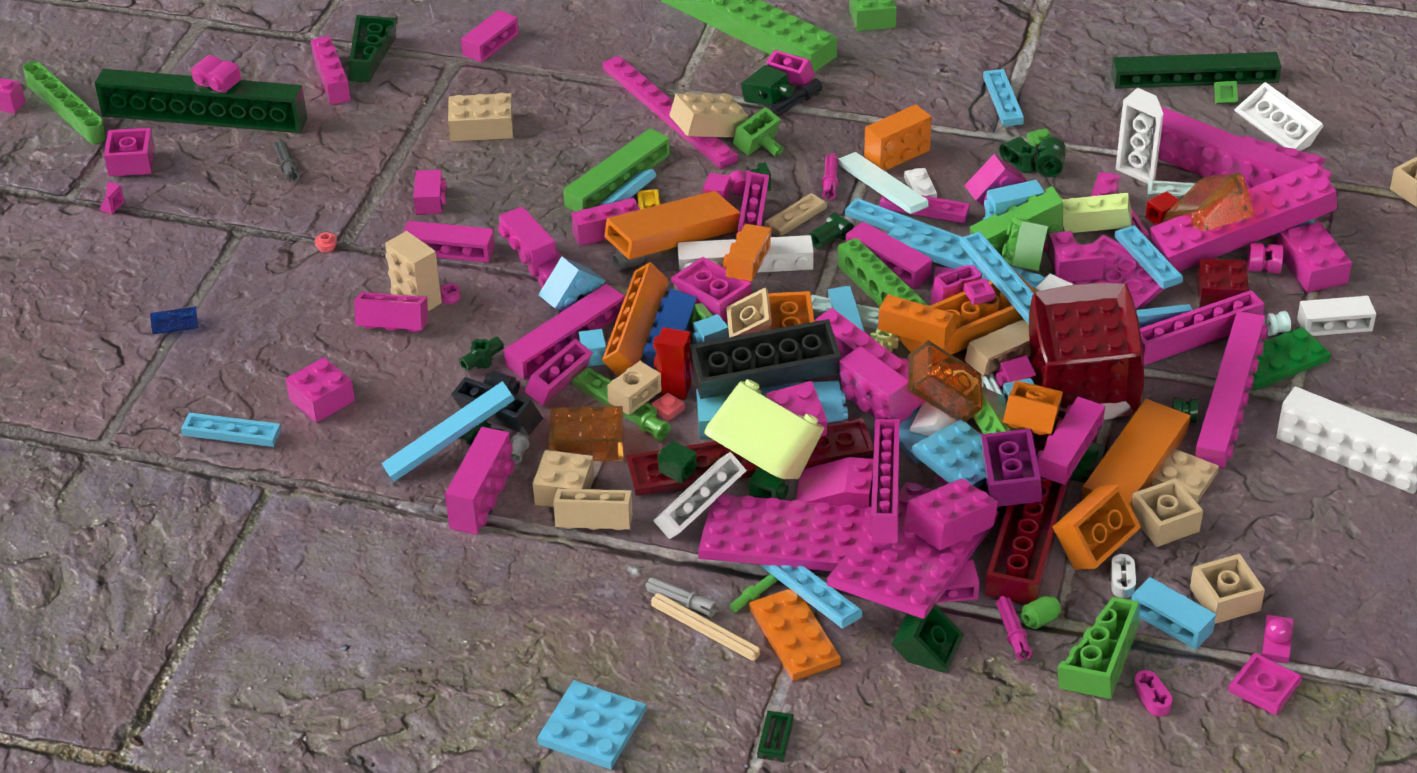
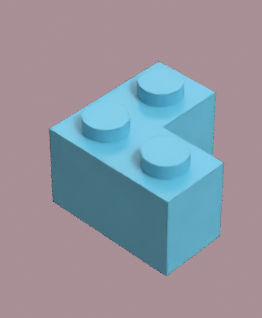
M561 257L540 291L539 296L555 309L564 311L576 303L580 294L583 296L589 295L594 290L600 288L606 280L589 267Z

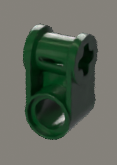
M1016 137L999 146V152L1004 161L1013 165L1020 172L1031 173L1036 170L1034 156L1037 154V149L1022 137Z

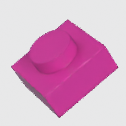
M986 278L964 284V292L973 305L995 300V291Z

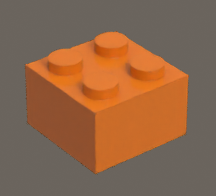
M1015 380L1008 397L1003 423L1008 424V426L1014 429L1031 428L1034 433L1039 435L1052 434L1063 392Z

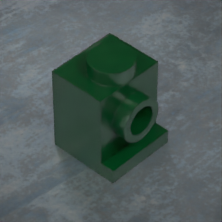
M760 467L757 468L749 480V496L756 498H777L781 500L786 498L789 491V485L785 484V479L776 477Z

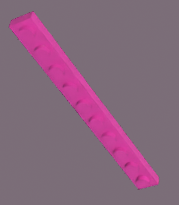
M617 56L602 62L604 71L721 169L737 161V154L719 138L687 136L670 117L673 100L622 57Z

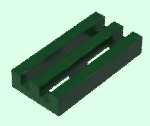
M767 711L757 758L763 759V756H768V760H774V757L779 758V762L785 761L794 723V714ZM776 718L777 722L771 746L768 749L765 747L772 719ZM783 720H787L780 750H776Z

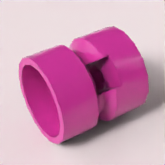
M1250 243L1247 271L1261 272L1265 269L1267 273L1280 274L1283 261V245L1269 244L1268 247H1265L1263 243Z

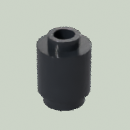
M496 370L487 373L485 376V384L495 387L503 381L510 393L518 394L520 381L516 380V377Z

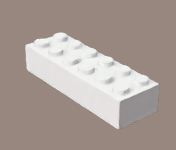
M1296 386L1284 400L1277 430V439L1411 494L1416 492L1417 434Z

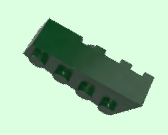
M356 15L349 60V81H356L358 83L371 81L396 39L397 18Z

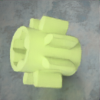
M878 328L876 333L870 334V337L891 353L893 348L898 349V335L878 330Z

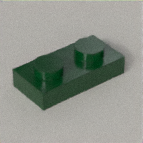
M1091 442L1073 471L1072 481L1086 483L1103 459L1106 445Z

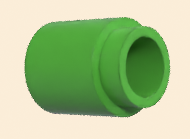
M1042 596L1023 606L1022 621L1026 626L1037 629L1055 620L1061 613V606L1054 596Z

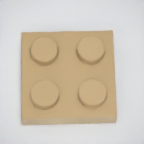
M1173 448L1153 477L1152 485L1155 486L1176 478L1198 503L1217 475L1219 466Z

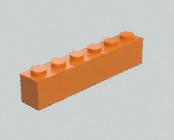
M651 262L634 271L602 361L618 377L641 360L657 311L660 308L662 297L666 292L665 288L668 279Z

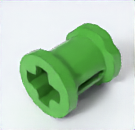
M647 412L639 422V429L642 432H649L660 442L669 434L671 424L667 421L659 420L653 412Z

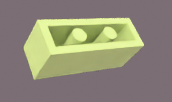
M1128 193L1062 199L1063 227L1065 232L1072 231V233L1119 229L1132 225V210Z

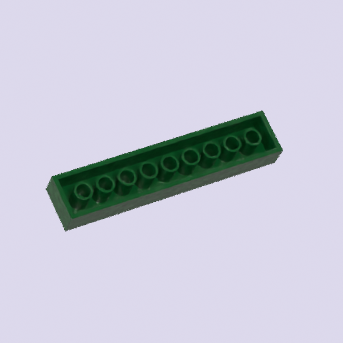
M102 69L95 81L102 117L301 133L308 119L302 85L240 80L228 91L222 93L213 90L210 86L204 87L196 84L192 76Z

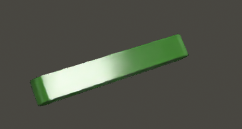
M36 61L28 62L23 66L27 86L80 135L92 144L101 143L106 139L102 118L49 70Z

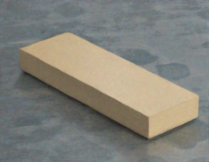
M810 193L766 220L765 227L771 228L772 233L782 237L827 209V202Z

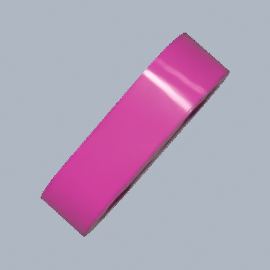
M1143 670L1135 675L1133 688L1147 710L1155 716L1169 714L1172 696L1162 681L1152 671Z

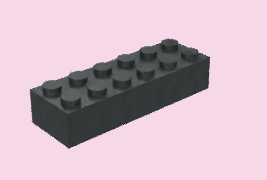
M829 319L690 344V363L700 399L731 394L740 381H746L747 379L760 385L759 388L840 373L839 360H841V355Z

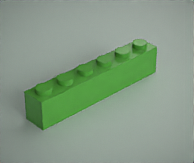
M651 128L566 186L563 189L564 206L575 212L599 206L603 200L636 173L651 169L669 156V137Z

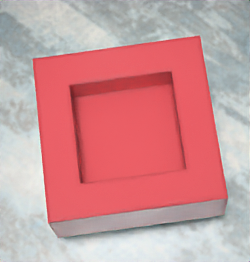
M669 392L651 404L657 408V415L667 422L685 410V403Z

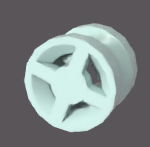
M1280 311L1276 315L1273 313L1265 315V325L1269 326V336H1275L1279 332L1284 334L1291 331V320L1286 311Z

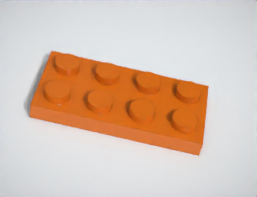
M787 589L749 602V610L792 681L841 665V657L806 601L794 591Z

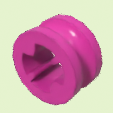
M448 283L441 286L440 292L443 303L453 304L459 301L460 287L458 285Z

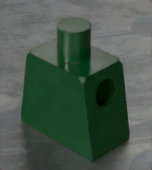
M767 65L761 67L741 83L745 102L773 105L783 97L790 98L794 92L793 86L789 85L788 75Z

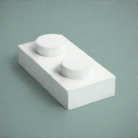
M925 168L904 171V178L909 188L920 195L937 198V192Z

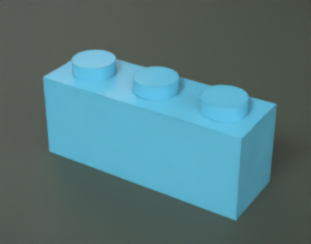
M1151 577L1132 594V600L1139 601V615L1141 619L1195 650L1213 633L1216 619L1215 613Z

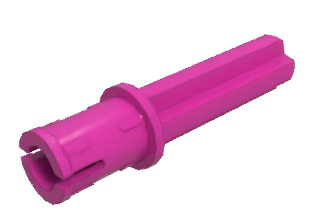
M835 153L826 155L824 177L821 182L823 186L822 195L826 199L828 194V200H833L836 197V188L839 184L837 178L838 158Z
M1001 596L996 601V606L1008 634L1007 641L1013 646L1016 658L1024 661L1021 652H1024L1026 659H1029L1033 653L1027 641L1028 634L1026 630L1022 629L1011 599Z

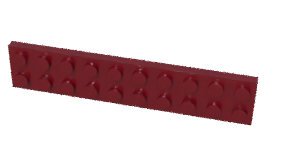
M863 418L827 423V435L819 438L805 468L848 457L873 458L874 447ZM717 441L688 445L685 447L695 451L697 454V470L681 484L659 472L657 457L660 450L626 455V462L635 496L688 488L714 463L729 452L747 470L738 479L752 477L758 468L757 465Z

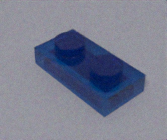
M196 306L150 313L152 334L199 328Z

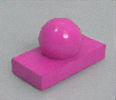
M1273 615L1266 616L1262 648L1263 657L1274 662L1288 664L1293 619Z

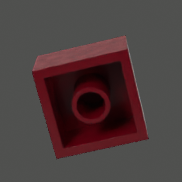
M1200 259L1197 276L1199 308L1249 291L1246 261Z

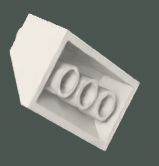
M1137 88L1123 100L1115 169L1147 184L1148 180H1155L1164 115L1156 95Z

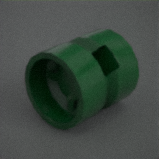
M1049 137L1040 142L1035 166L1038 173L1042 176L1056 177L1063 171L1066 145L1062 140Z

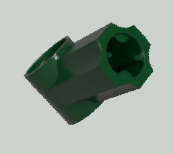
M832 213L824 225L809 233L812 239V246L819 249L837 238L846 240V234L854 228V224L839 213Z

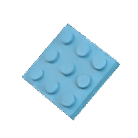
M962 419L912 446L910 453L948 483L961 478L967 480L976 488L987 483L982 456L981 434Z
M573 680L538 735V745L611 770L644 716L646 704Z

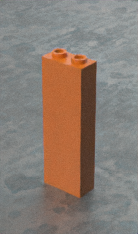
M711 191L607 218L604 237L625 257L631 260L678 247L677 242L701 241L735 232L738 229L740 212L716 191Z
M1145 399L1084 484L1081 501L1098 486L1120 484L1131 506L1133 493L1152 486L1153 477L1173 448L1177 449L1187 435L1190 415Z

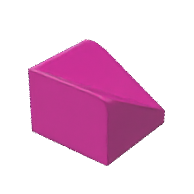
M108 182L106 197L100 210L113 214L125 201L121 185Z

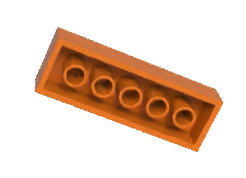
M1018 274L1032 292L1035 293L1036 291ZM990 280L988 282L995 291V300L973 305L966 293L961 292L930 305V307L961 316V321L945 349L898 336V339L920 363L928 365L966 349L971 341L1022 320L1023 317Z

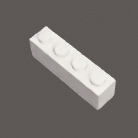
M729 452L714 463L653 521L671 539L684 530L747 470Z

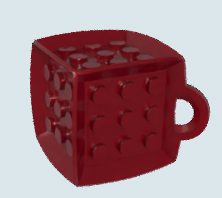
M1088 283L1035 292L1032 295L1029 311L1031 361L1036 373L1034 385L1062 391L1063 395L1060 404L1062 408H1067L1069 404L1073 405L1077 397H1081L1104 405V420L1135 414L1140 407L1143 395L1144 360L1138 315L1128 285L1125 283Z

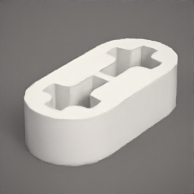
M1118 554L1112 558L1111 589L1115 596L1129 598L1135 592V562L1129 555ZM1121 565L1124 566L1125 571H1121ZM1121 581H1125L1126 587L1122 586Z

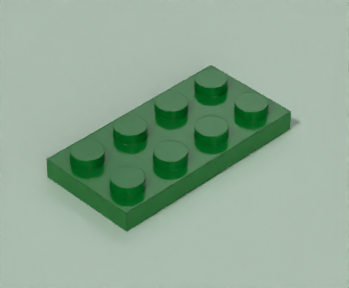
M1303 327L1264 341L1262 356H1257V359H1259L1257 373H1252L1254 376L1252 390H1258L1330 361L1331 353Z

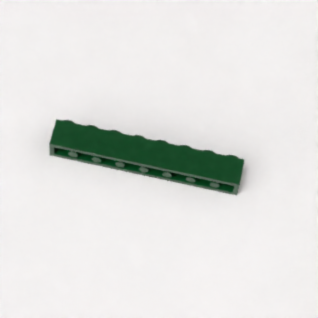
M1277 52L1113 57L1111 75L1115 89L1214 85L1215 82L1237 81V84H1263L1265 82L1279 83L1282 66Z

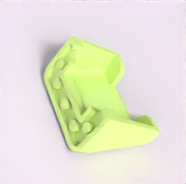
M749 379L740 381L708 423L704 433L776 477L799 479L825 427L818 424V418L807 413L805 416L796 415L761 394L762 391L758 389L760 386L758 383Z

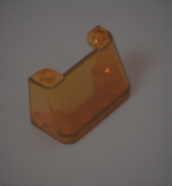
M1229 173L1201 178L1166 213L1163 222L1181 215L1192 214L1191 222L1193 227L1202 232L1255 216L1244 177L1240 173Z

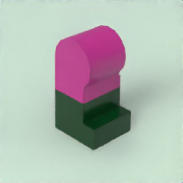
M766 162L757 164V169L736 170L729 175L731 188L738 196L744 195L748 171L769 175L767 191H771V172Z

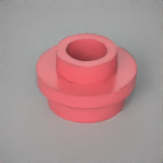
M324 232L315 238V245L321 252H330L336 247L337 238L332 233Z

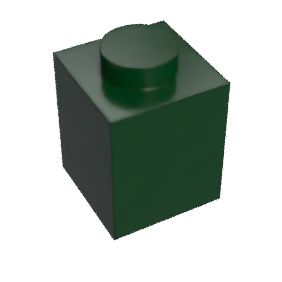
M675 441L662 448L658 453L659 472L681 484L697 470L696 452Z

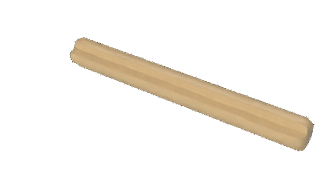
M656 593L652 597L651 605L654 608L751 661H756L760 656L761 649L757 645L661 593Z

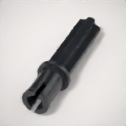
M815 78L805 86H799L798 90L790 98L786 97L771 107L772 112L780 116L802 101H808L812 95L822 90V83Z

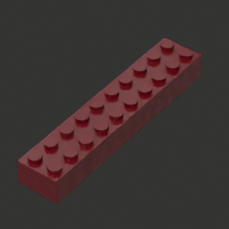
M1059 408L1052 434L1039 435L1031 430L1036 456L1040 450H1044L1048 436L1055 433L1056 425L1060 419H1064L1067 408ZM1073 473L1065 485L1041 477L1042 502L1008 505L987 572L985 596L999 599L1001 596H1005V598L1009 597L1013 602L1029 604L1038 599L1056 537L1053 526L1061 519Z

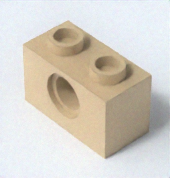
M639 361L607 385L608 403L628 415L632 414L661 392V373Z

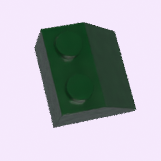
M935 604L924 619L906 613L891 645L908 663L945 673L948 672L964 634Z

